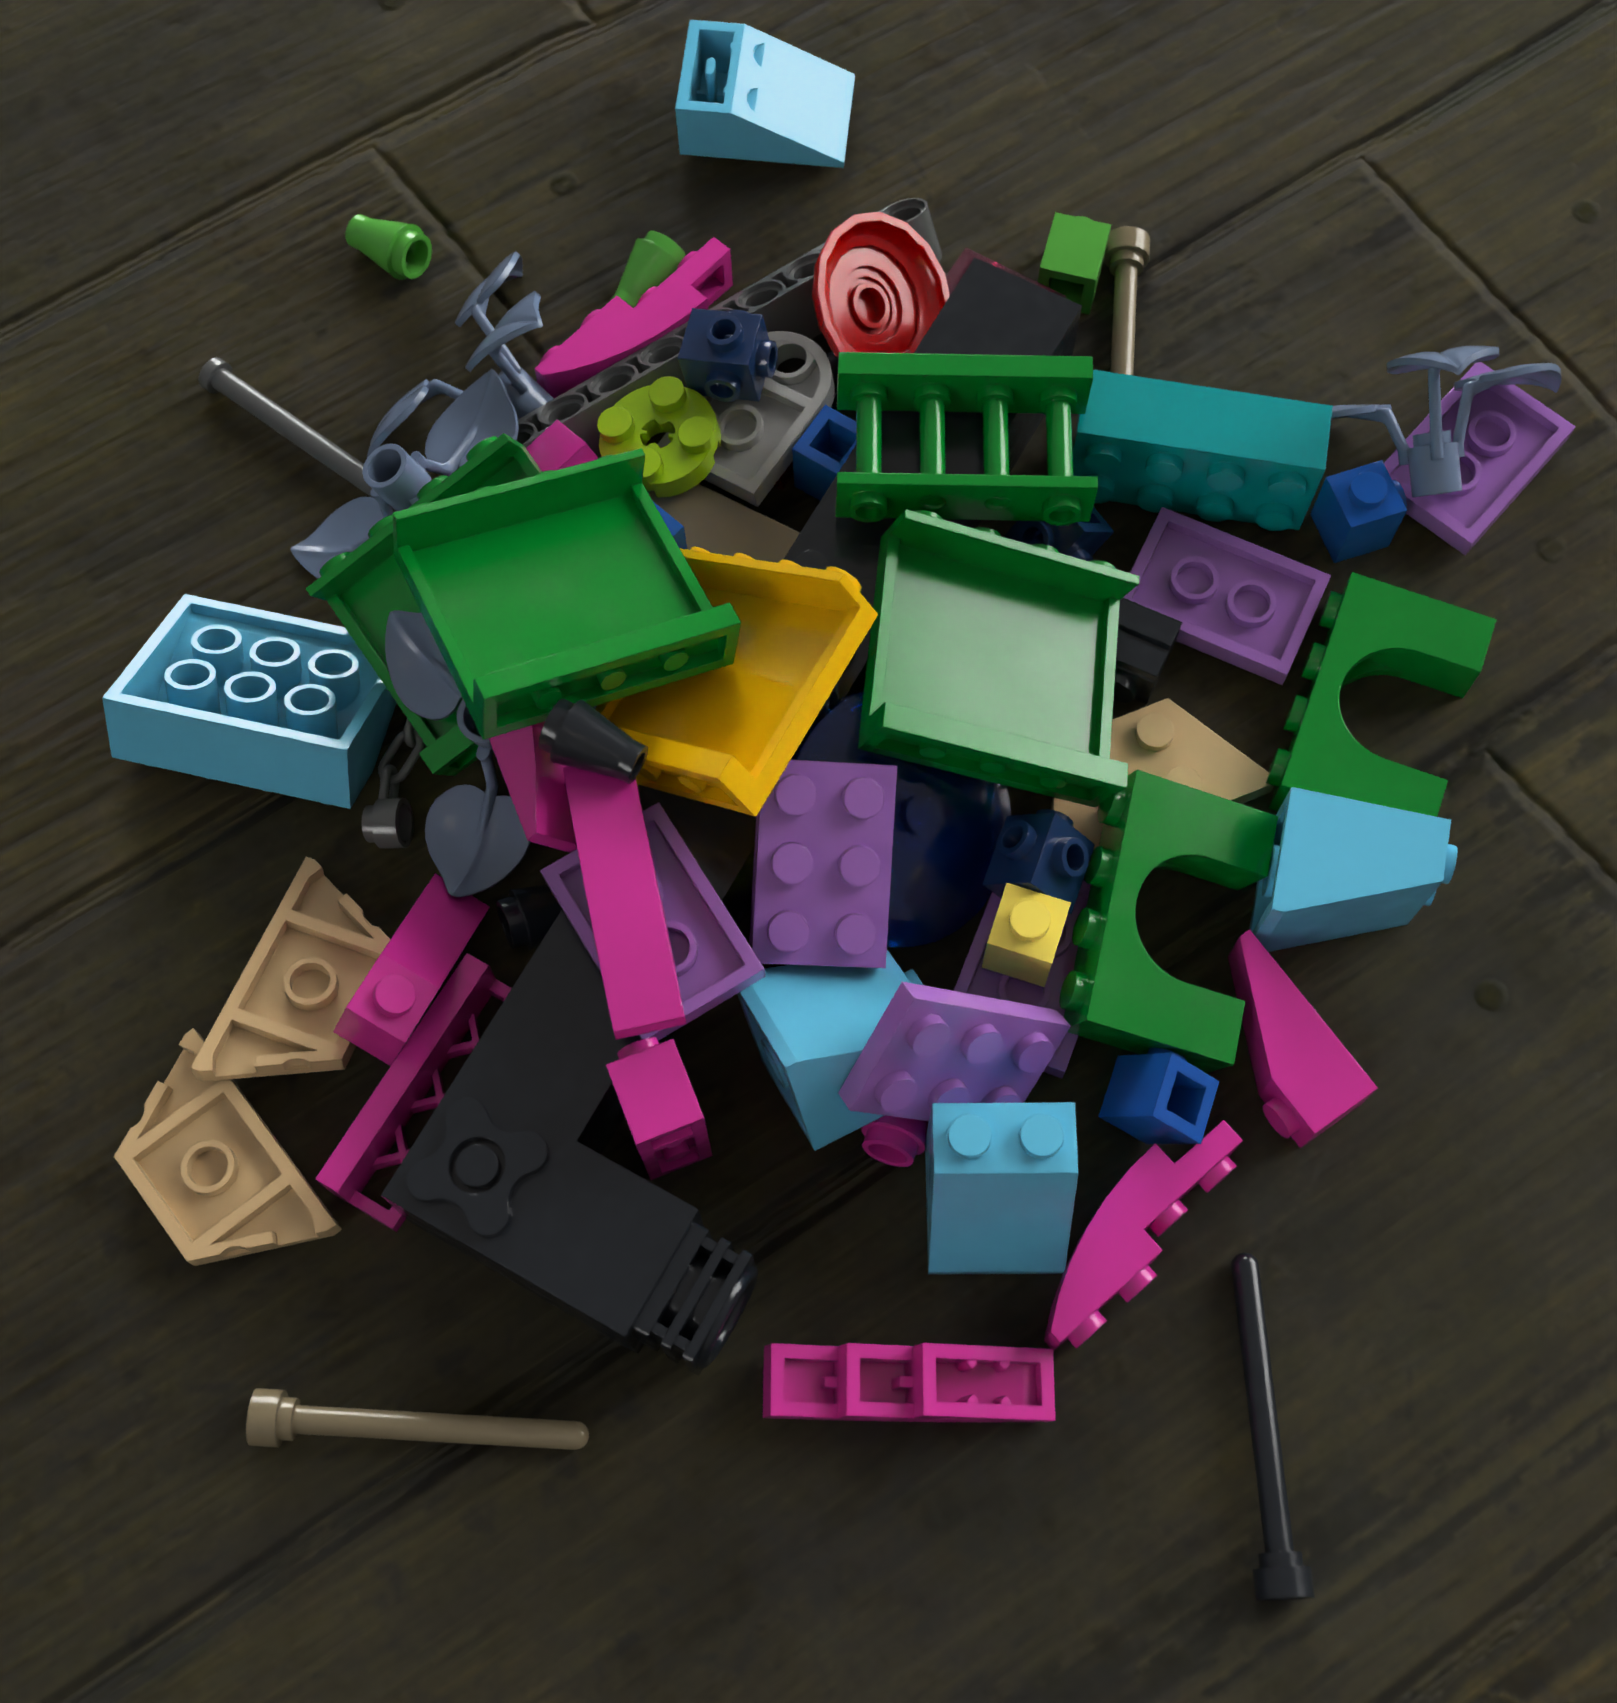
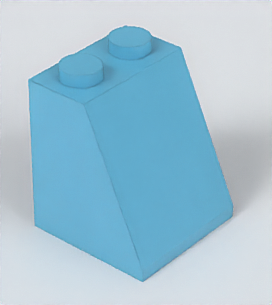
M1291 787L1276 814L1278 821L1268 877L1257 881L1249 930L1253 932L1265 949L1271 952L1408 925L1423 905L1430 906L1432 904L1436 890L1441 883L1449 884L1452 879L1457 861V846L1448 844L1451 820Z
M889 951L886 953V968L784 965L764 968L766 977L737 993L761 1060L814 1151L885 1116L850 1111L838 1092L900 983L903 981L923 985L913 969L903 973Z
M1075 1102L932 1103L925 1144L928 1274H1063L1066 1267L1078 1180Z

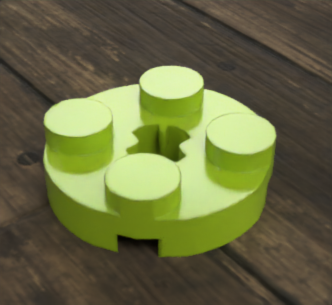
M672 376L658 378L651 385L644 386L627 394L613 407L603 411L597 422L600 432L599 450L601 457L642 448L645 453L642 483L647 491H654L657 498L672 497L698 485L712 470L715 464L713 455L718 447V443L721 446L720 427L710 403L700 393L684 387L682 381ZM663 432L670 433L668 434L670 440L668 445L660 448L654 442L646 446L647 442L654 435Z

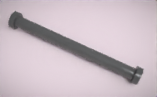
M214 357L202 367L198 379L201 387L212 394L220 392L365 494L372 497L370 495L372 488L363 478L364 464L234 375L231 365L223 359Z

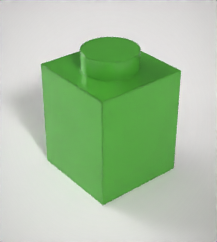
M1055 212L1039 269L1037 286L1082 305L1081 313L1090 315L1104 263L1111 224L1093 221L1084 216H1070Z

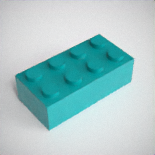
M1093 370V382L1085 414H1078L1072 443L1074 476L1098 477V491L1095 503L1113 501L1138 505L1143 510L1149 512H1160L1161 507L1172 511L1196 514L1204 520L1213 522L1235 520L1254 523L1270 531L1299 530L1326 470L1333 406Z

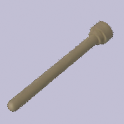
M1133 226L1118 227L1110 231L1104 262L1109 267L1110 273L1115 276L1110 372L1132 376L1134 373L1137 276L1143 272L1144 267L1150 260V236L1145 230Z
M256 1388L250 1399L246 1421V1439L249 1446L277 1448L281 1446L283 1441H294L297 1434L566 1450L581 1449L587 1444L589 1439L588 1428L579 1421L301 1405L299 1398L288 1397L286 1390Z

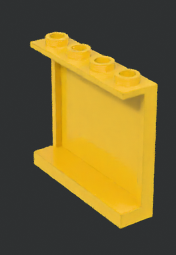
M696 546L691 547L690 550L680 548L712 607L730 602L741 621L734 663L597 705L595 710L634 740L648 746L646 760L636 777L638 785L756 817L877 618L878 613L860 593L861 585L857 579L837 567L830 566L823 570L803 567L785 559L776 563L756 560L743 553H735L733 556L711 553Z

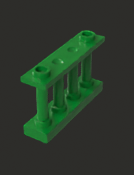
M839 352L837 410L856 411V472H837L836 517L853 518L861 522H876L884 518L897 519L905 509L911 511H931L937 513L943 519L1045 521L1056 526L1070 525L1075 522H1090L1098 491V477L1074 476L1071 414H1085L1093 382V356ZM882 411L920 412V473H882ZM945 412H980L983 414L984 475L946 474ZM1008 413H1042L1046 415L1048 476L1010 475Z

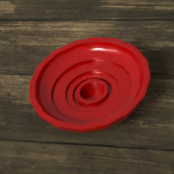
M883 212L854 214L833 229L814 265L812 299L818 326L837 358L839 352L914 353L950 297L946 275L929 243L907 222Z

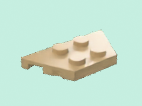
M1169 698L1112 719L1110 759L1128 763V775L1138 769L1240 804L1270 793L1274 787L1266 783L1268 771ZM1053 797L1051 810L1068 816L1074 823L1073 827L1095 844L1094 849L1099 846L1103 824L1099 823L1097 819L1098 807L1095 808Z
M305 857L190 1067L196 1079L205 1082L345 1070L356 1045L333 1031L348 1003L390 941V938L379 927L369 923L364 917L363 910L347 893L343 895L324 875L323 868L315 859Z
M194 1028L185 1033L179 1043L183 1051L164 1083L157 1081L144 1104V1114L141 1120L129 1129L114 1155L116 1161L185 1260L194 1266L326 1238L342 1230L340 1225L235 1081L229 1079L204 1082L194 1077L190 1067L205 1040Z

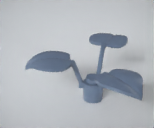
M515 251L506 257L492 271L489 277L474 289L464 303L454 323L460 328L472 315L487 336L476 348L465 368L471 372L489 354L502 370L498 375L515 408L518 419L554 398L521 368L505 345V343L517 336L543 327L539 313L541 295L533 291L524 297L503 316L495 329L486 317L489 297L502 283L523 276L522 256ZM425 379L398 400L385 414L372 437L367 457L376 448L380 447L382 442L418 405L438 394H443L456 400L464 391L438 379L431 381Z
M1461 346L1447 349L1441 353H1413L1390 360L1386 364L1387 372L1390 374L1428 369L1430 433L1413 435V448H1409L1392 412L1391 405L1333 406L1331 420L1347 417L1377 421L1385 424L1398 451L1399 466L1409 465L1412 498L1462 491L1460 458L1465 457L1464 439L1473 397L1493 386L1511 384L1534 385L1557 393L1562 380L1561 368L1552 363L1523 364L1482 373L1455 382L1454 390L1462 391L1451 441V430L1442 431L1440 370L1460 375L1469 364L1489 361L1499 357V347Z
M493 369L489 370L470 385L442 413L427 436L425 443L427 459L419 451H414L410 456L397 444H385L371 452L364 463L362 473L364 481L372 488L370 491L372 497L356 498L342 505L328 516L309 537L291 547V552L298 562L317 579L320 578L319 571L327 561L341 553L353 552L369 539L368 532L372 526L381 519L392 515L393 509L396 511L404 510L418 501L417 493L425 484L432 480L426 471L449 476L467 462L466 455L482 440L492 436L499 437L503 433L517 440L519 431L518 416L500 376Z
M394 610L389 613L387 619L385 653L389 675L398 697L412 712L434 721L448 718L458 708L457 724L460 731L465 737L478 745L476 756L481 761L486 781L485 792L473 785L467 784L454 786L446 790L431 805L425 824V840L428 851L444 880L448 893L454 897L474 895L492 888L509 876L526 856L531 842L527 841L511 796H497L499 784L492 758L494 751L489 738L482 739L422 613Z

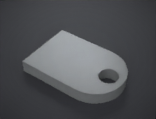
M767 332L769 340L775 341L777 345V366L774 376L772 378H765L759 402L747 400L723 402L712 397L703 396L712 406L721 431V446L718 443V447L713 455L715 464L704 480L756 507L761 504L793 461L792 448L824 405L831 407L834 400L835 383L826 353L813 340L794 332ZM799 358L806 361L795 372L783 373L777 370L778 366L787 359ZM666 432L659 441L658 445L660 448L670 443L668 438L670 433Z

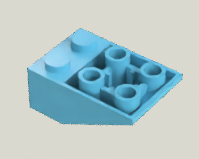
M690 20L675 106L680 154L844 168L855 74L746 24Z

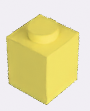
M1006 883L987 941L982 968L1045 987L1071 902Z

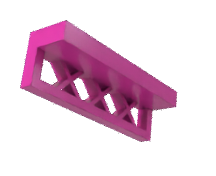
M466 953L315 1178L332 1194L395 1232L399 1230L406 1218L393 1206L388 1210L364 1196L361 1192L376 1170L402 1163L410 1150L408 1149L404 1127L413 1114L437 1108L445 1095L441 1071L449 1059L471 1054L481 1038L477 1017L490 997L494 996L504 1002L511 991V987L495 978L488 964ZM470 1029L472 1040L461 1043ZM434 1084L436 1096L424 1098ZM397 1141L398 1152L387 1155L394 1142Z

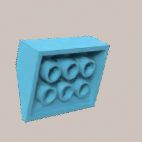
M187 594L183 595L102 697L112 758L351 809L374 770L397 703L345 627Z

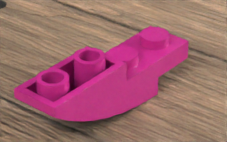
M713 237L698 251L688 253L678 265L677 270L658 287L649 288L641 296L637 306L634 308L616 295L602 309L592 311L573 335L560 346H554L544 354L539 365L534 368L538 384L553 398H556L688 322L692 308L708 309L713 302L733 285L730 249Z
M1224 1120L1202 1139L1201 1144H1196L1175 1164L1155 1143L1126 1172L1105 1198L1079 1239L1058 1285L1044 1338L1045 1343L1053 1351L1066 1339L1077 1349L1107 1322L1099 1312L1106 1303L1116 1294H1119L1128 1303L1158 1276L1149 1265L1163 1250L1146 1230L1150 1228L1157 1237L1162 1235L1188 1211L1180 1201L1198 1184L1206 1193L1210 1192L1237 1167L1229 1156L1243 1140Z

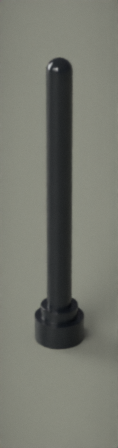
M1243 1252L1233 1258L1231 1269L1265 1553L1258 1554L1259 1568L1252 1570L1256 1601L1315 1598L1311 1567L1303 1566L1302 1552L1294 1551L1259 1263L1252 1254Z

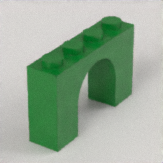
M1352 572L1342 594L1331 591L1323 608L1318 626L1327 628L1328 632L1323 645L1313 642L1304 664L1301 677L1311 680L1306 697L1295 695L1288 712L1283 730L1294 733L1288 751L1281 748L1277 749L1268 771L1266 783L1276 787L1269 809L1278 812L1291 787L1437 817L1448 780L1387 760L1364 748L1352 736L1344 723L1340 710V691L1358 679L1375 675H1388L1464 698L1481 673L1497 619Z
M1137 769L1128 775L1126 789L1119 793L1114 792L1101 802L1098 807L1097 819L1099 823L1103 824L1099 846L1093 850L1085 873V881L1091 886L1087 905L1079 913L1073 928L1072 942L1073 945L1078 946L1074 968L1068 973L1063 982L1059 1005L1061 1009L1065 1010L1064 1018L1071 1025L1068 1033L1138 1054H1147L1150 1048L1170 1050L1183 1056L1188 1063L1203 1072L1209 1073L1234 1065L1245 1001L1178 980L1163 971L1152 960L1141 942L1136 925L1138 893L1148 874L1152 870L1157 869L1178 871L1237 891L1268 877L1278 816Z

